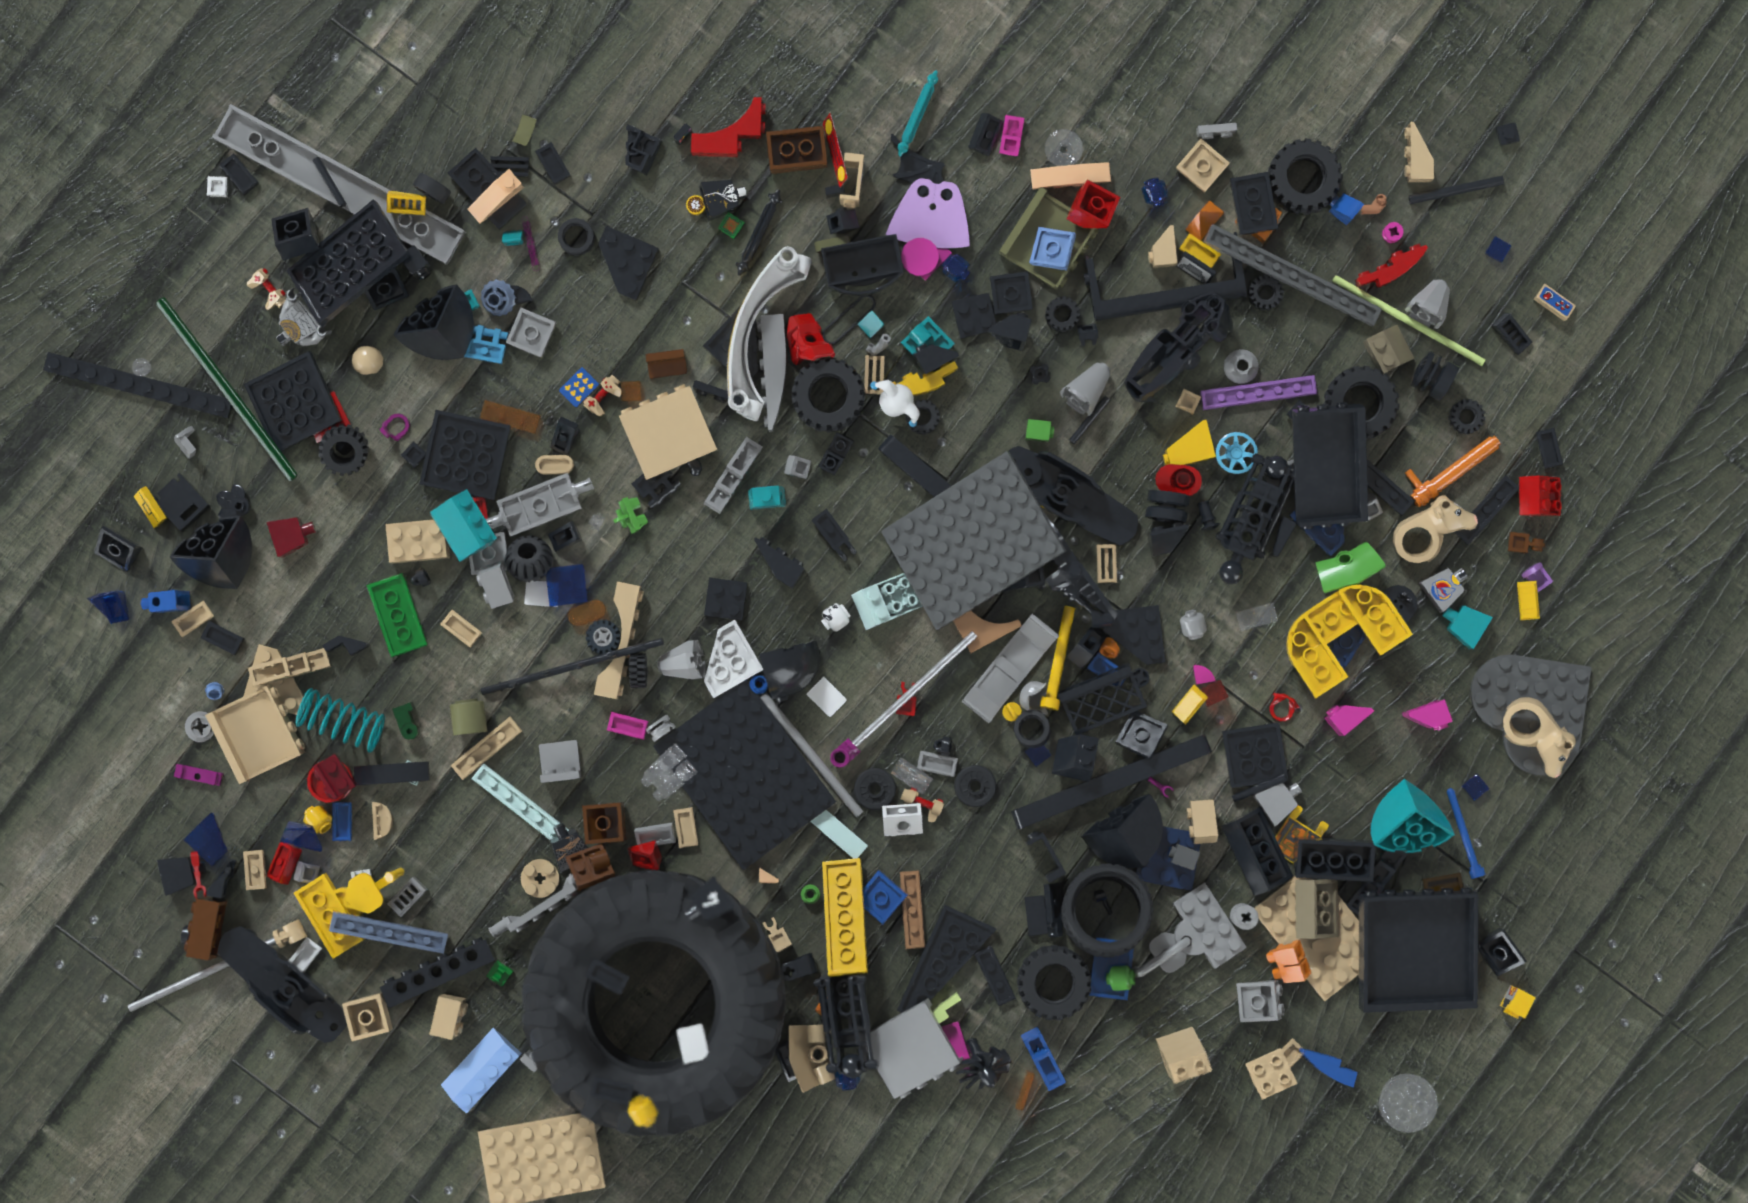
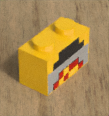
M1510 985L1500 1006L1505 1008L1503 1012L1518 1019L1521 1016L1525 1018L1536 997Z

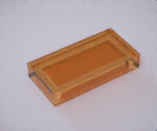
M1026 1070L1015 1104V1108L1022 1111L1024 1109L1035 1076L1033 1071Z

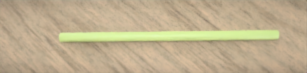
M1335 275L1333 278V283L1382 308L1388 314L1480 366L1484 364L1485 359L1339 276Z

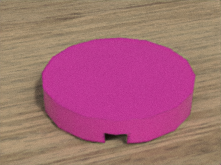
M925 238L910 240L901 252L902 264L910 274L915 276H925L932 273L939 262V252L936 245Z

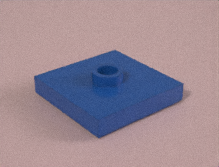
M878 870L863 888L864 909L881 924H885L908 894Z

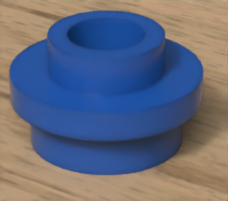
M756 675L750 680L749 686L752 692L763 694L767 691L768 686L764 676ZM756 682L761 683L762 687H756Z

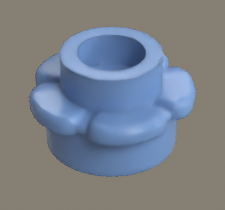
M212 682L206 686L205 692L208 698L217 700L222 697L224 688L221 684Z

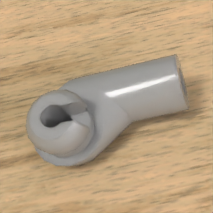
M883 334L876 346L873 343L868 345L866 352L870 353V356H876L886 349L891 340L890 336Z

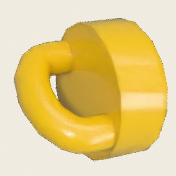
M1010 702L1003 707L1002 714L1006 720L1016 721L1018 716L1022 714V710L1017 703Z

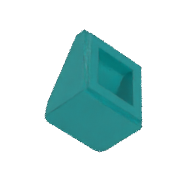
M522 230L503 232L502 243L505 246L524 244Z
M871 310L858 323V326L871 339L884 327V323Z

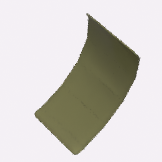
M522 114L518 130L512 141L526 146L532 136L536 119Z

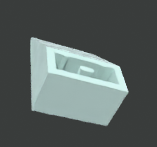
M905 573L864 588L851 595L866 630L923 607Z

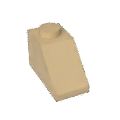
M1174 225L1167 228L1152 246L1151 252H1148L1149 263H1152L1153 268L1172 267L1177 264Z

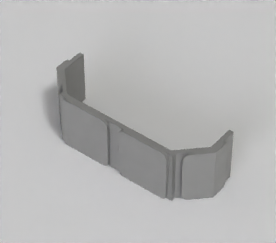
M1031 614L961 702L987 723H990L999 709L1059 635L1035 615Z

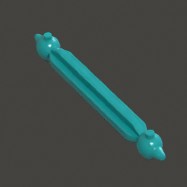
M937 70L928 75V83L923 86L903 132L902 142L897 147L898 156L900 157L909 150L908 144L912 142L934 92V85L938 82Z

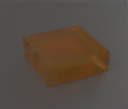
M640 381L621 382V401H641Z

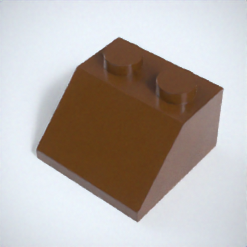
M624 802L582 806L585 844L627 841Z

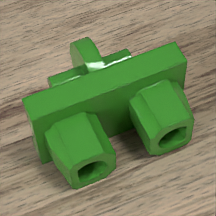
M626 497L618 502L620 509L616 510L618 517L613 520L615 524L620 522L622 528L628 527L631 534H633L648 523L644 514L635 516L633 510L641 507L637 497L630 499Z

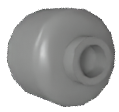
M1196 610L1186 611L1185 615L1180 619L1182 633L1190 640L1203 637V634L1207 631L1204 615L1196 612Z

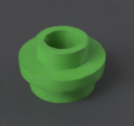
M806 885L801 891V898L807 904L817 902L820 897V891L815 885ZM810 890L814 892L812 898L807 896V892Z

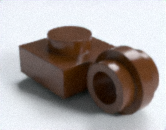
M1509 532L1507 551L1527 554L1528 546H1530L1532 551L1542 552L1543 548H1545V543L1543 539L1536 538L1529 542L1530 534Z

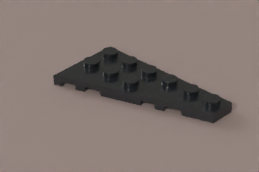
M944 904L897 1011L902 1013L928 998L931 1001L997 928Z

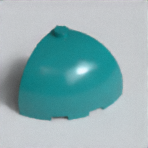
M1403 779L1382 799L1373 815L1371 823V837L1374 845L1390 852H1395V850H1405L1406 853L1422 851L1421 848L1430 845L1436 847L1455 835L1448 819L1440 808L1422 790L1406 779Z

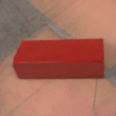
M280 841L266 877L278 883L288 885L302 849Z

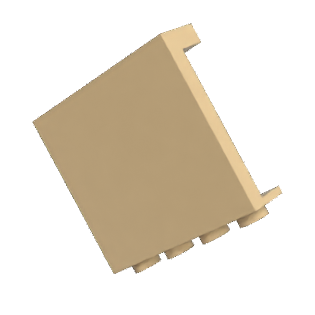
M680 385L674 388V393L668 395L667 392L657 395V400L650 402L648 399L639 403L640 407L634 410L632 407L621 411L622 415L619 418L646 480L717 450L690 386Z
M272 684L205 715L239 784L305 753V745L302 739H298L295 733L297 731L296 726L289 720L287 716L288 710L284 704H281L278 698L280 696L279 692Z

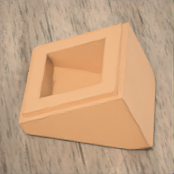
M761 867L759 868L760 883L779 882L778 877Z

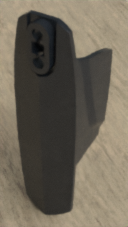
M1020 446L1009 450L1041 508L1119 546L1135 536L1138 527V515L1105 493L1091 476L1047 451L1036 453ZM1025 469L1032 471L1031 476L1025 475Z
M242 926L233 928L223 934L218 947V955L247 982L248 989L253 994L255 1000L291 1032L299 1035L307 1032L320 1041L327 1043L334 1041L346 1028L347 1022L344 1010L334 1000V997L285 956ZM317 1011L323 1012V1018L317 1017ZM332 1023H336L338 1025L337 1030H333L331 1028Z

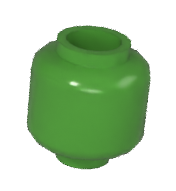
M1128 965L1112 966L1109 973H1106L1107 985H1110L1114 991L1130 990L1132 985H1135L1134 970Z

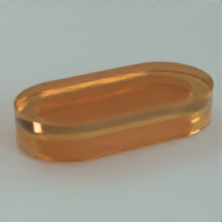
M592 600L572 608L569 611L568 619L571 624L582 626L602 618L606 612V607L603 602Z

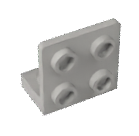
M577 740L539 745L542 775H540L541 783L582 778Z

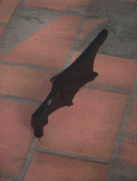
M891 134V142L897 148L901 141ZM909 149L900 157V167L893 176L897 179L906 180L911 184L917 179H929L934 184H940L944 182L942 169L945 167V164L924 158ZM925 185L917 189V194L920 197L929 194V189ZM950 189L941 191V197L945 201L952 198L953 193Z

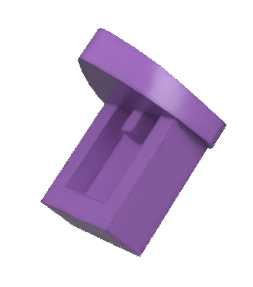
M1541 562L1532 565L1521 575L1527 581H1537L1538 592L1553 582Z

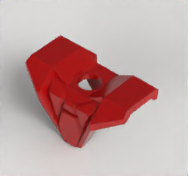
M811 313L794 315L789 317L787 340L791 360L795 365H799L804 359L815 361L817 358L828 356L833 358L835 356L832 345L823 339L820 334L822 328ZM813 337V342H808L805 338Z

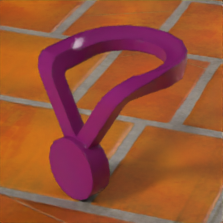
M393 414L382 423V427L379 430L386 438L391 437L393 440L399 441L408 432L410 423L405 415ZM394 418H402L405 422V428L394 436L388 431L387 425Z

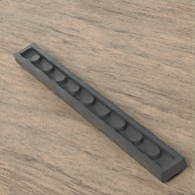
M1214 224L1210 226L1203 243L1372 327L1375 325L1382 308Z

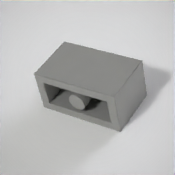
M502 562L479 569L477 581L480 587L483 586L485 602L490 604L491 609L514 601V593Z

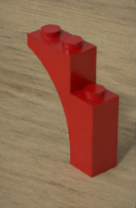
M754 97L746 113L731 126L711 133H692V156L738 157V152L742 151V140H738V138L761 139V133L765 134V122H762V115L766 114V103H762V97Z

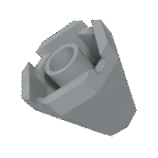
M1440 279L1433 280L1406 306L1405 311L1411 312L1409 317L1427 327L1435 325L1434 329H1438L1446 319L1450 294L1448 284Z
M686 641L660 656V661L657 662L659 672H662L665 676L686 679L705 678L706 664L701 659L704 653L699 641Z

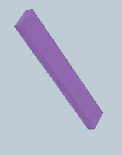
M1315 375L1202 390L1200 393L1203 410L1317 395Z

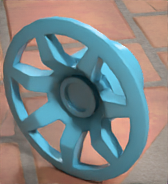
M1241 432L1225 435L1219 441L1216 448V459L1219 465L1225 471L1233 474H1241L1250 470L1253 462L1247 467L1244 458L1252 457L1253 453L1245 451V448L1250 443L1254 448V454H1258L1257 446L1253 439ZM1234 436L1233 445L1230 446L1224 442L1227 438ZM1237 436H1242L1248 441L1240 445L1238 444ZM1221 445L1227 449L1222 456L1219 454ZM1221 459H1227L1230 463L1229 468L1222 463ZM1238 463L1244 468L1242 470H1232L1234 465Z

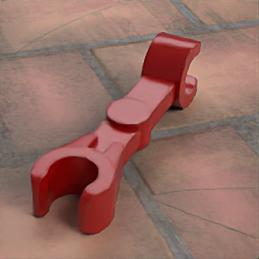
M197 851L191 852L190 857L195 869L194 876L197 883L193 893L196 899L198 898V891H203L204 897H206V888L201 885L200 858Z

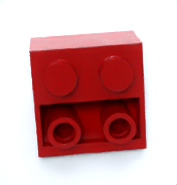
M1540 475L1519 477L1520 515L1561 516L1562 503L1560 491L1562 485L1560 478Z

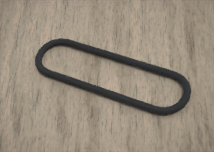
M871 295L860 296L822 331V337L825 342L831 345L836 344L871 310L873 311L876 306L874 297ZM869 297L872 299V308L834 342H829L825 339V332L862 298Z

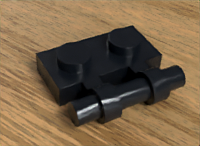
M670 470L647 480L644 474H642L631 483L643 499L649 494L653 497L648 502L652 509L657 505H661L668 495L674 494L677 491L676 489L682 485L677 479L672 483L667 480L673 475ZM663 483L666 488L657 494L654 490Z

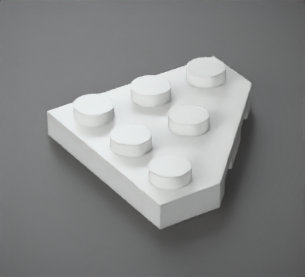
M736 620L719 628L704 679V683L713 698L763 670Z

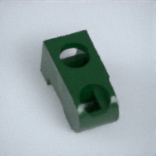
M413 702L392 709L401 735L408 740L415 739L420 733L419 726L414 723L411 711L415 709Z

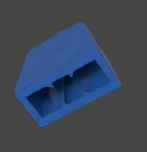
M170 590L148 593V598L141 599V607L143 610L149 609L150 612L156 613L187 611L191 609L190 591Z

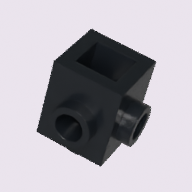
M846 207L835 210V213L826 216L830 234H845L859 228L855 210H847Z

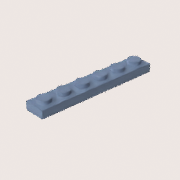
M333 911L329 927L330 932L443 954L448 934L335 911Z

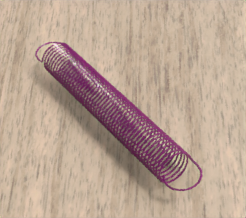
M528 220L525 221L523 229L525 231L526 238V227L528 223V236L526 242L529 251V242L531 238V251L529 253V256L532 264L534 253L533 266L539 265V263L535 255V246L532 244L533 235L532 232L529 231L530 222Z

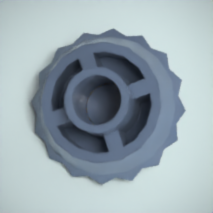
M496 279L484 285L480 299L482 306L485 307L487 312H490L492 315L502 316L512 311L516 297L510 284H506L504 280L499 281Z

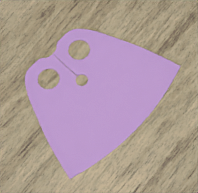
M917 179L907 190L899 204L886 235L897 234V240L906 243L915 238H925L935 244L936 248L970 246L964 204L957 185L951 182L934 184L929 179ZM922 185L927 186L929 189V194L926 197H920L917 194V189ZM944 189H950L953 193L952 198L948 201L941 198V191ZM933 202L936 205L935 210H931L929 207Z

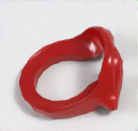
M1273 693L1274 699L1269 707L1271 716L1280 722L1290 720L1295 709L1300 708L1296 700L1286 694ZM1287 698L1289 699V713L1286 717L1279 718L1274 713V706Z

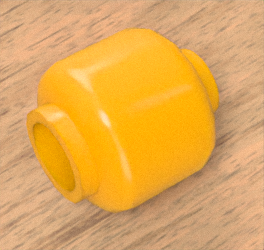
M310 806L305 811L303 822L312 833L324 834L331 828L332 816L323 806Z
M639 1096L630 1102L628 1113L637 1126L649 1127L655 1122L658 1111L650 1098Z

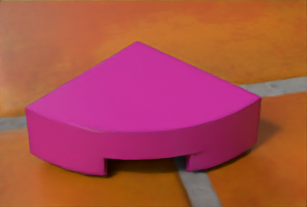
M1193 665L1196 684L1215 681V677L1209 669L1204 666Z

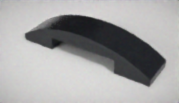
M429 761L353 766L355 785L430 781Z

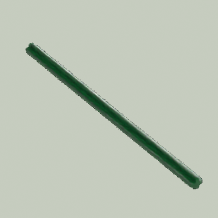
M162 297L157 300L156 304L286 478L289 481L296 479L297 472L166 298Z

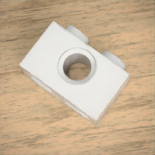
M921 803L882 806L884 836L923 833Z

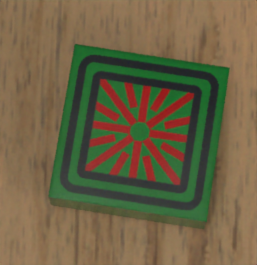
M728 212L718 229L735 239L745 223Z

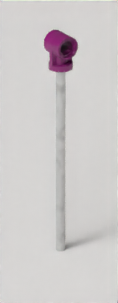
M973 631L969 633L856 739L852 741L848 737L831 753L830 760L832 764L836 767H844L861 752L858 746L977 638V635ZM838 752L845 754L846 759L843 763H839L836 760Z

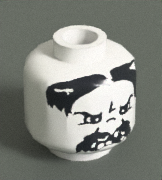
M834 603L822 612L824 619L821 622L827 630L831 628L834 632H837L849 623L850 614L842 604Z

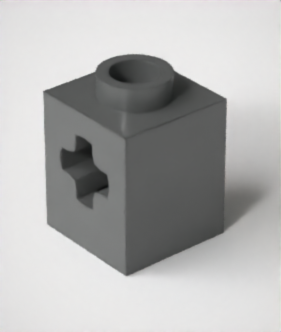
M1176 844L1175 847L1172 846L1168 857L1171 858L1170 862L1194 871L1200 852Z

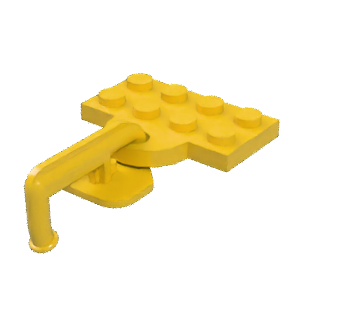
M398 868L392 872H386L385 877L377 882H374L369 874L361 873L349 880L348 887L338 889L335 888L327 873H324L294 892L295 897L332 959L366 939L330 932L329 927L333 911L362 916L363 912H373L383 904V895L380 890L402 877L405 870Z

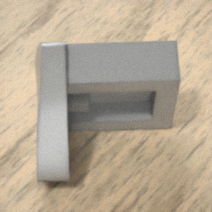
M192 426L187 427L174 437L175 443L188 459L195 456L196 449L187 439L195 431Z

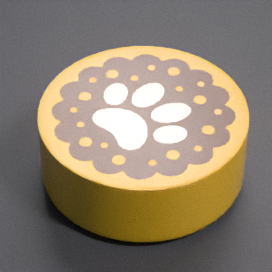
M698 195L691 196L686 202L687 210L692 215H700L705 210L703 199Z

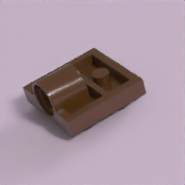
M602 843L565 857L578 890L615 877L608 854Z

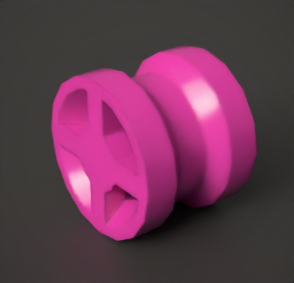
M1391 222L1383 229L1382 237L1388 243H1395L1403 236V228L1399 223Z

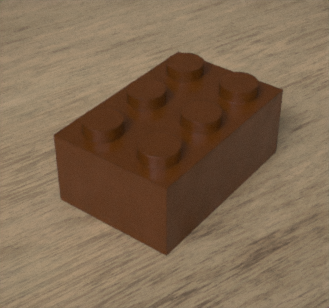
M823 126L766 132L771 174L828 168Z
M202 897L197 898L196 902L192 903L191 913H193V919L188 924L190 935L189 940H186L184 946L186 957L203 960L217 958L227 900Z

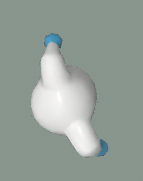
M889 380L873 381L870 384L871 389L876 390L880 388L884 391L879 398L880 407L883 412L891 417L906 414L911 418L909 421L910 427H916L920 412L913 403L914 396L912 391L905 385L894 384Z

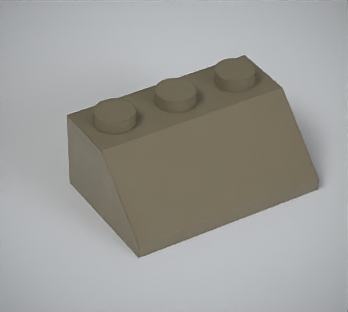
M1295 880L1296 938L1321 939L1338 937V880Z

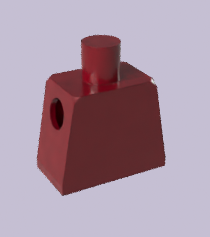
M298 517L266 522L279 558L286 557L308 545L309 542L306 535L316 532L313 522L302 524L301 519Z

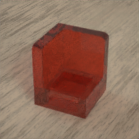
M1217 680L1200 689L1208 697L1205 701L1206 707L1229 697L1221 680Z

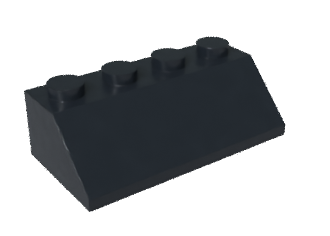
M1261 807L1221 826L1254 896L1268 892L1294 877Z
M1294 837L1293 857L1296 878L1373 882L1375 845L1373 841Z

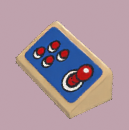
M1546 284L1542 286L1534 297L1536 302L1563 321L1569 318L1576 306Z

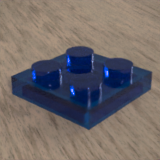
M584 564L550 568L546 575L550 607L588 602Z

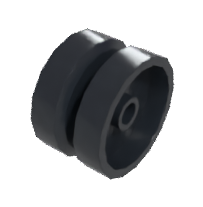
M1160 490L1148 491L1147 501L1158 506L1146 507L1145 518L1164 523H1187L1188 513L1184 510L1176 509V507L1185 508L1189 506V495Z

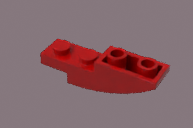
M1417 244L1409 248L1410 251L1405 253L1400 250L1391 254L1392 257L1388 260L1389 267L1387 264L1377 267L1375 272L1370 273L1368 270L1358 274L1359 277L1355 280L1356 286L1361 287L1375 282L1377 288L1391 283L1405 274L1419 261L1428 249L1427 245L1421 246Z

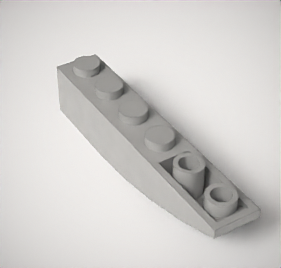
M783 314L761 315V321H757L758 332L762 333V340H758L759 351H763V359H760V370H764L765 378H761L762 389L766 390V397H762L764 401L763 408H767V416H764V426L768 427L769 432H772L775 427L786 377L787 354Z

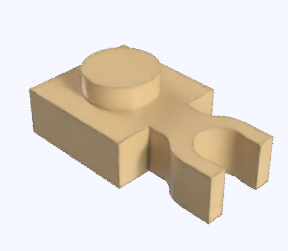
M773 917L771 918L774 922L772 927H768L765 922L763 925L767 931H770L771 934L768 936L776 952L779 953L792 946V943L783 927L779 930L777 929V922Z

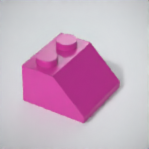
M1436 700L1402 713L1403 717L1434 730L1449 727L1448 723L1453 722L1445 700Z
M1334 705L1326 712L1327 716L1324 719L1338 736H1345L1373 713L1374 710L1366 707Z

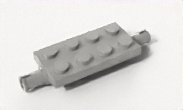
M566 473L496 501L500 512H498V515L486 519L491 529L501 525L506 526L510 537H513L581 510L582 507L578 499L579 494L593 490L594 486L591 484L590 478L574 484L571 482L569 474Z
M570 873L569 877L566 878L561 891L521 917L503 916L501 921L488 928L491 935L496 938L508 929L510 932L516 930L518 933L529 926L528 921L531 919L535 922L546 915L544 913L545 910L549 909V911H552L560 906L562 899L565 898L567 901L577 895L576 890L578 888L572 874Z

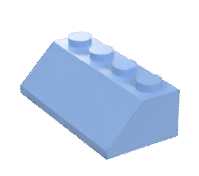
M493 1027L441 1086L452 1101L465 1113H468L522 1053Z

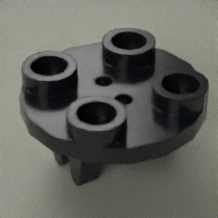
M1395 585L1383 591L1405 622L1413 617L1417 609V600L1412 590L1406 586Z

